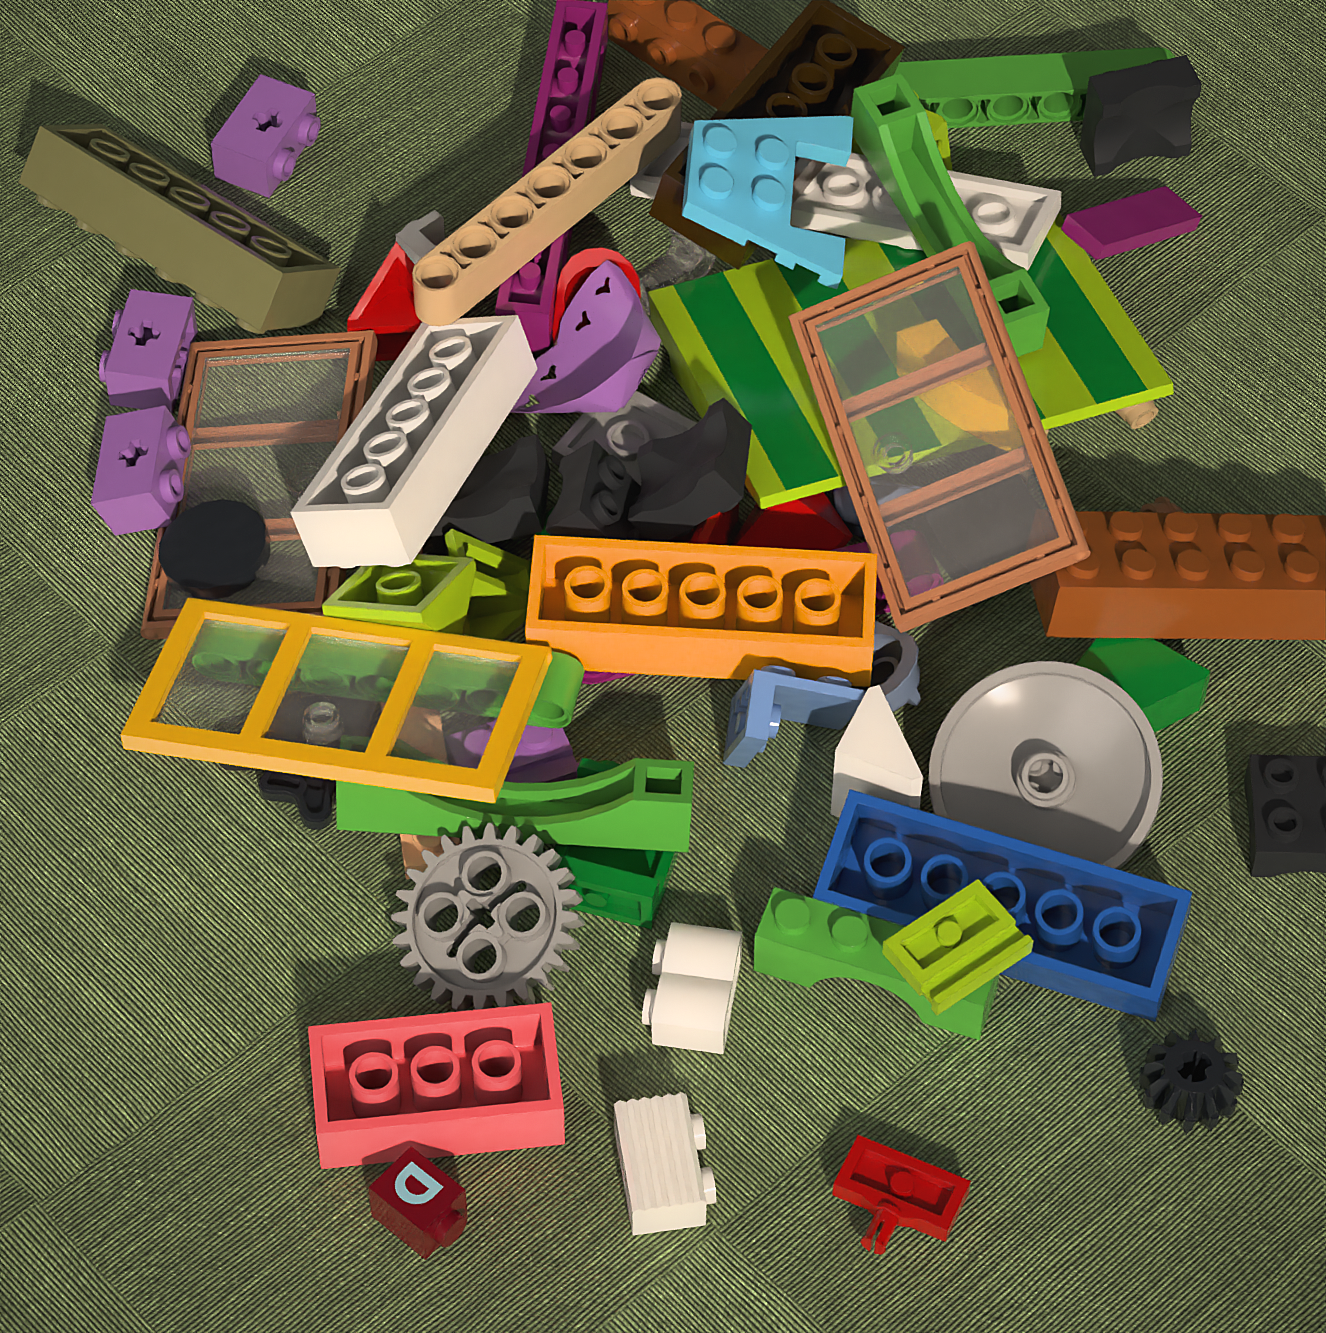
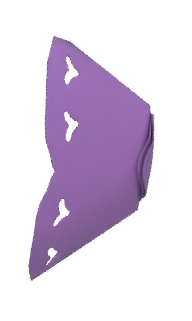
M606 260L583 283L561 319L557 345L535 360L538 369L510 412H617L619 408L626 406L659 353L658 349L662 340L635 288L620 267ZM609 277L610 293L596 295V290L603 287L606 278ZM586 311L587 318L591 321V324L576 331L577 325L582 322V313ZM555 365L556 378L541 381V377L548 375L550 367ZM534 395L539 404L525 408V405L530 403L529 396Z

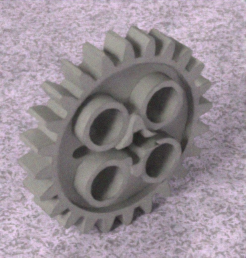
M487 823L482 839H479L469 826L463 827L462 844L456 845L446 835H443L441 837V845L444 853L437 857L432 852L424 849L421 854L428 865L425 871L421 872L410 868L406 871L409 878L416 883L414 889L397 890L395 894L408 905V910L391 915V920L399 926L407 928L406 932L392 939L393 944L401 950H412L400 961L401 966L409 972L419 970L413 983L422 991L433 987L430 998L441 1006L452 997V1008L457 1012L467 1011L472 1001L474 1002L475 1010L492 1008L493 1001H496L499 1007L514 1006L513 997L518 995L528 1004H535L532 987L539 983L545 989L553 991L555 986L548 973L552 968L569 972L571 968L560 955L563 950H579L581 946L574 938L568 935V929L578 928L585 924V920L582 917L569 911L570 908L583 901L582 896L576 890L565 889L575 879L574 874L567 867L556 870L562 857L553 848L542 853L544 842L538 836L533 834L523 843V833L516 826L511 825L503 840L499 829L493 823ZM490 868H501L502 874L497 885L490 890L481 891L479 882L484 872ZM526 883V889L523 892L517 893L519 884ZM457 908L458 918L454 926L447 931L437 932L436 924L439 916L447 909ZM539 908L540 917L535 927L529 931L518 932L517 923L521 914L528 909ZM489 911L495 922L487 929L480 918ZM458 947L457 955L452 958L449 957L450 950ZM488 949H496L497 957L492 968L485 973H475L474 964L479 954Z

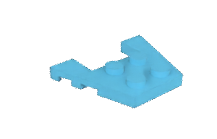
M820 116L695 120L689 135L682 216L743 246L750 240L774 252L776 262L792 270L797 263L819 274V283L829 288L837 289L843 276L845 238L796 228L790 225L795 156L846 167L851 155L854 117Z

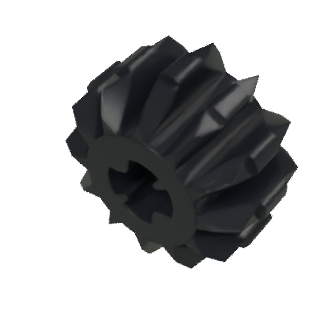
M1196 1027L1189 1033L1188 1040H1183L1171 1030L1165 1036L1163 1045L1152 1044V1047L1147 1051L1146 1064L1144 1067H1141L1138 1079L1140 1088L1145 1090L1143 1096L1145 1109H1161L1159 1120L1162 1127L1174 1119L1182 1121L1181 1126L1186 1135L1193 1130L1194 1122H1199L1211 1132L1217 1126L1219 1116L1230 1118V1115L1236 1109V1098L1238 1095H1241L1244 1085L1243 1074L1237 1072L1239 1065L1237 1053H1221L1223 1043L1221 1042L1220 1035L1208 1043L1200 1041L1201 1036Z

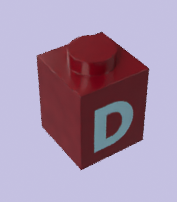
M412 1146L368 1187L371 1216L425 1260L440 1245L446 1248L453 1244L466 1227L468 1219L466 1190Z

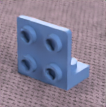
M764 666L761 670L754 669L731 700L722 764L745 768L758 752H764L768 738L775 739L780 719L837 730L842 729L854 716L866 691L851 688L852 683L840 677L823 676L814 681L795 677V671L786 667Z

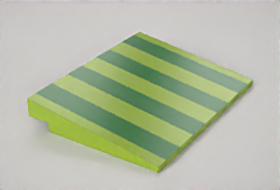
M1058 213L1027 271L1050 307L1043 348L1017 357L1044 430L1174 394L1172 380L1085 250L1061 230L1065 220L1060 213ZM847 238L845 239L843 276L837 289L829 288L819 283V274L797 263L792 270L776 262L775 258L742 266L739 270L734 268L648 291L651 321L662 340L661 342L669 353L671 372L701 418L704 417L710 405L725 398L752 425L745 486L760 509L847 486L788 316L928 258L924 251L904 249L899 246L864 239ZM944 283L820 334L843 402L901 379L898 376V333L938 321L962 353L982 346ZM918 397L852 424L870 479L990 446L963 432L939 416Z

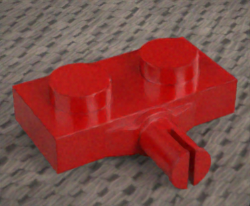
M857 1135L833 1183L832 1195L867 1209L874 1215L860 1243L870 1252L875 1242L874 1254L881 1255L886 1251V1246L897 1225L900 1227H910L946 1242L967 1199L971 1181Z

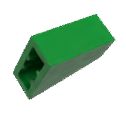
M1096 638L1076 664L1103 675L1122 688L1143 711L1154 733L1200 710L1205 702L1211 673L1209 669L1153 638Z

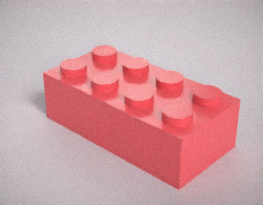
M551 1002L308 1026L316 1135L321 1169L395 1162L410 1146L426 1158L565 1144L564 1104Z

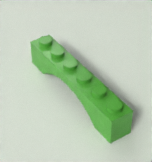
M899 73L855 88L851 117H854L852 135L926 256L931 257L964 242H974L1017 357L1043 348L1050 307L1026 269L1011 262L1002 255L984 236L970 216L943 163L926 110L904 75ZM962 275L944 282L945 287L980 344H987Z
M342 739L341 749L365 753L370 740ZM395 742L390 754L392 757L437 763L423 757L401 742ZM634 758L613 769L579 779L551 783H515L504 781L495 804L336 780L337 830L440 837L446 835L447 837L462 838L463 827L469 826L478 838L482 839L487 823H493L499 829L502 840L512 825L516 826L523 833V842L534 834L544 843L689 852L694 761Z

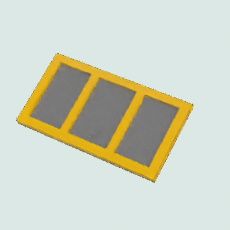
M188 597L120 734L122 746L126 750L495 804L549 665L552 662V649L547 646Z

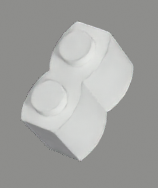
M671 922L667 940H656L652 974L660 975L657 990L647 988L642 1011V1024L652 1025L653 1045L718 1054L724 1053L740 971L742 931Z

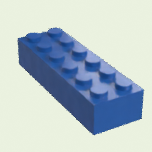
M849 789L812 897L813 899L906 927L979 879L1016 920V927L1024 936L1028 934L1034 940L1032 952L1001 972V975L1156 1022L1190 914L1193 892Z

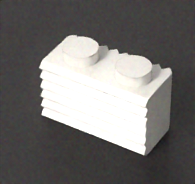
M679 1092L676 1095H671L668 1093L663 1097L656 1095L651 1099L643 1097L640 1100L630 1099L627 1102L619 1100L614 1103V1133L632 1235L706 1225V1205L716 1203L715 1181L711 1166L700 1168L697 1150L706 1149L704 1122L701 1113L690 1114L687 1094Z

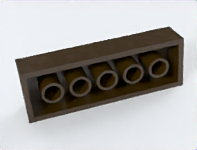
M812 0L709 120L820 116L851 117L854 89L893 76L905 46L829 0ZM688 144L663 173L649 215L739 270L757 249L758 244L748 240L745 246L682 216ZM795 156L792 205L827 163Z

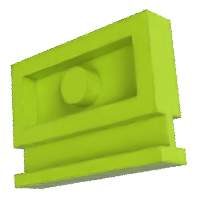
M977 879L883 941L882 954L919 996L924 995L932 1005L931 1010L936 1015H939L1030 954L1034 940L1028 934L1024 936L1016 927V920L981 881Z

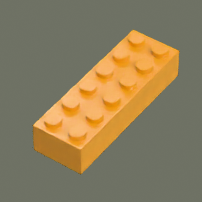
M534 535L525 626L526 644L551 647L554 652L567 654L577 659L583 665L585 671L747 680L754 669L761 670L764 666H781L795 671V677L817 681L819 677L833 676L849 680L852 686L870 687L874 650L877 554Z

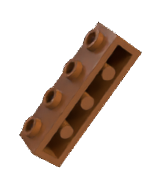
M608 0V39L717 110L769 51L691 0Z

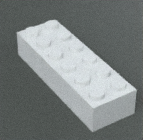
M518 315L459 318L449 325L440 327L430 326L424 322L421 323L290 512L313 567L338 566L340 568H352L364 565L399 567L413 562L538 369Z

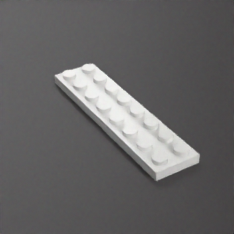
M681 121L679 139L630 179L631 195L654 200L663 173L689 144V135L693 123ZM851 153L846 167L827 163L791 207V226L848 236L857 240L864 239L895 245L904 249L923 251L865 155ZM947 170L963 204L984 236L1007 259L1028 271L1061 209V191Z

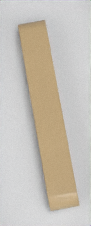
M656 77L641 82L423 256L415 264L412 272L414 307L417 317L430 326L438 327L457 321L672 146L681 134L682 93L680 87L675 82L666 78Z

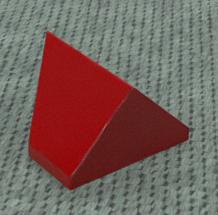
M397 241L347 319V332L374 330L378 341L375 361L396 360L422 323L417 317L414 307L412 272L415 264Z
M822 492L765 509H760L756 503L731 546L829 551L844 547L853 535L825 493Z

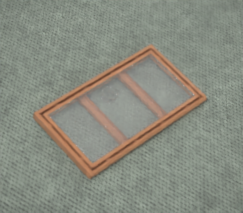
M964 242L788 316L870 553L877 554V574L895 626L900 633L1082 561L1090 556L1091 552L974 242Z
M374 330L205 341L190 344L177 423L184 426L187 430L191 451L189 457L185 458L182 477L184 494L182 500L178 502L176 518L182 512L202 502L221 499L242 502L258 512L271 539L270 558L266 566L262 563L261 567L255 572L257 578L247 588L229 597L213 599V601L325 616L322 604L345 582L347 568H340L338 566L313 567L290 512L371 396L378 345ZM167 527L158 528L140 634L148 640L167 639L187 598L192 597L191 593L183 592L181 589L179 592L171 586L159 562V543Z

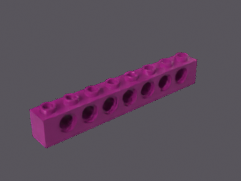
M582 0L556 1L522 177L594 121L608 48V3ZM574 225L499 287L495 314L496 316L518 315L532 354L543 355L552 346V327L557 284L561 270L568 261Z

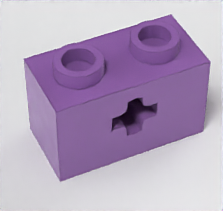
M260 74L211 142L215 178L270 198L280 182L287 181L295 168L296 159L306 146L313 145L318 137L321 120L317 117L315 93Z
M130 289L124 310L117 309L114 315L112 325V338L114 342L111 350L103 351L99 364V379L101 382H106L110 405L136 409H148L165 405L170 413L173 414L185 375L189 347L191 343L195 342L198 333L193 297Z
M165 405L106 416L91 505L115 536L167 527L176 519L178 502L182 500L184 494L182 477L185 458L190 455L191 443L185 427L177 423Z

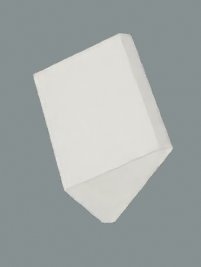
M880 685L868 688L835 750L830 814L839 818L849 789L918 810L920 809L923 775Z

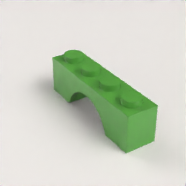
M774 887L755 933L754 971L808 988L816 982L827 978L841 977L865 981L882 987L903 999L916 1011L922 1023L979 1041L994 1002L999 982V975H997L939 1015H936L931 1010V1003L924 995L919 996L882 954L883 941L905 926Z

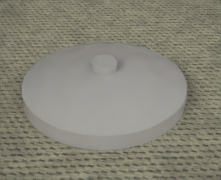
M1037 661L1010 666L993 673L971 687L955 703L942 722L932 747L929 763V790L935 815L1119 870L1141 848L1155 823L1162 798L1163 769L1158 741L1147 717L1137 703L1122 688L1103 675L1085 667L1057 661Z

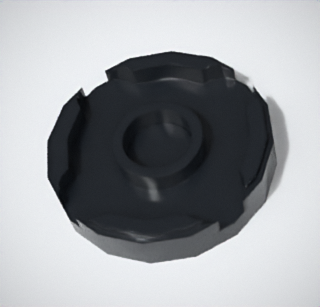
M225 499L202 502L182 512L167 527L159 543V562L169 583L177 591L180 592L181 589L183 592L191 593L193 598L213 600L226 598L247 588L257 578L255 572L261 567L262 563L266 566L270 558L271 539L258 512L246 504Z

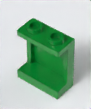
M581 758L577 768V779L613 769L620 764L610 760L595 761ZM564 844L555 845L554 850L562 857L556 870L567 867L575 876L573 882L565 889L576 890L583 898L581 903L570 909L652 930L679 852Z

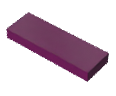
M1163 186L1067 214L1061 230L1095 260H1100L1195 231L1202 215L1167 186Z

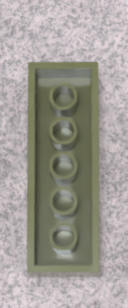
M103 124L40 125L18 182L35 192V199L40 204L51 209L66 211L76 218L74 223L79 228L93 234L105 235L115 242L114 248L118 252L131 258L144 259L155 266L154 272L156 275L169 282L186 285L196 291L194 296L198 301L213 308L225 309L236 316L235 322L240 327L253 333L264 334L266 330L274 329L292 331L295 327L318 325L341 269L339 266Z

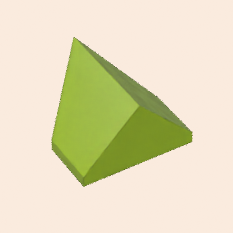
M451 529L444 535L446 556L474 558L476 564L463 635L504 640L526 620L532 562Z

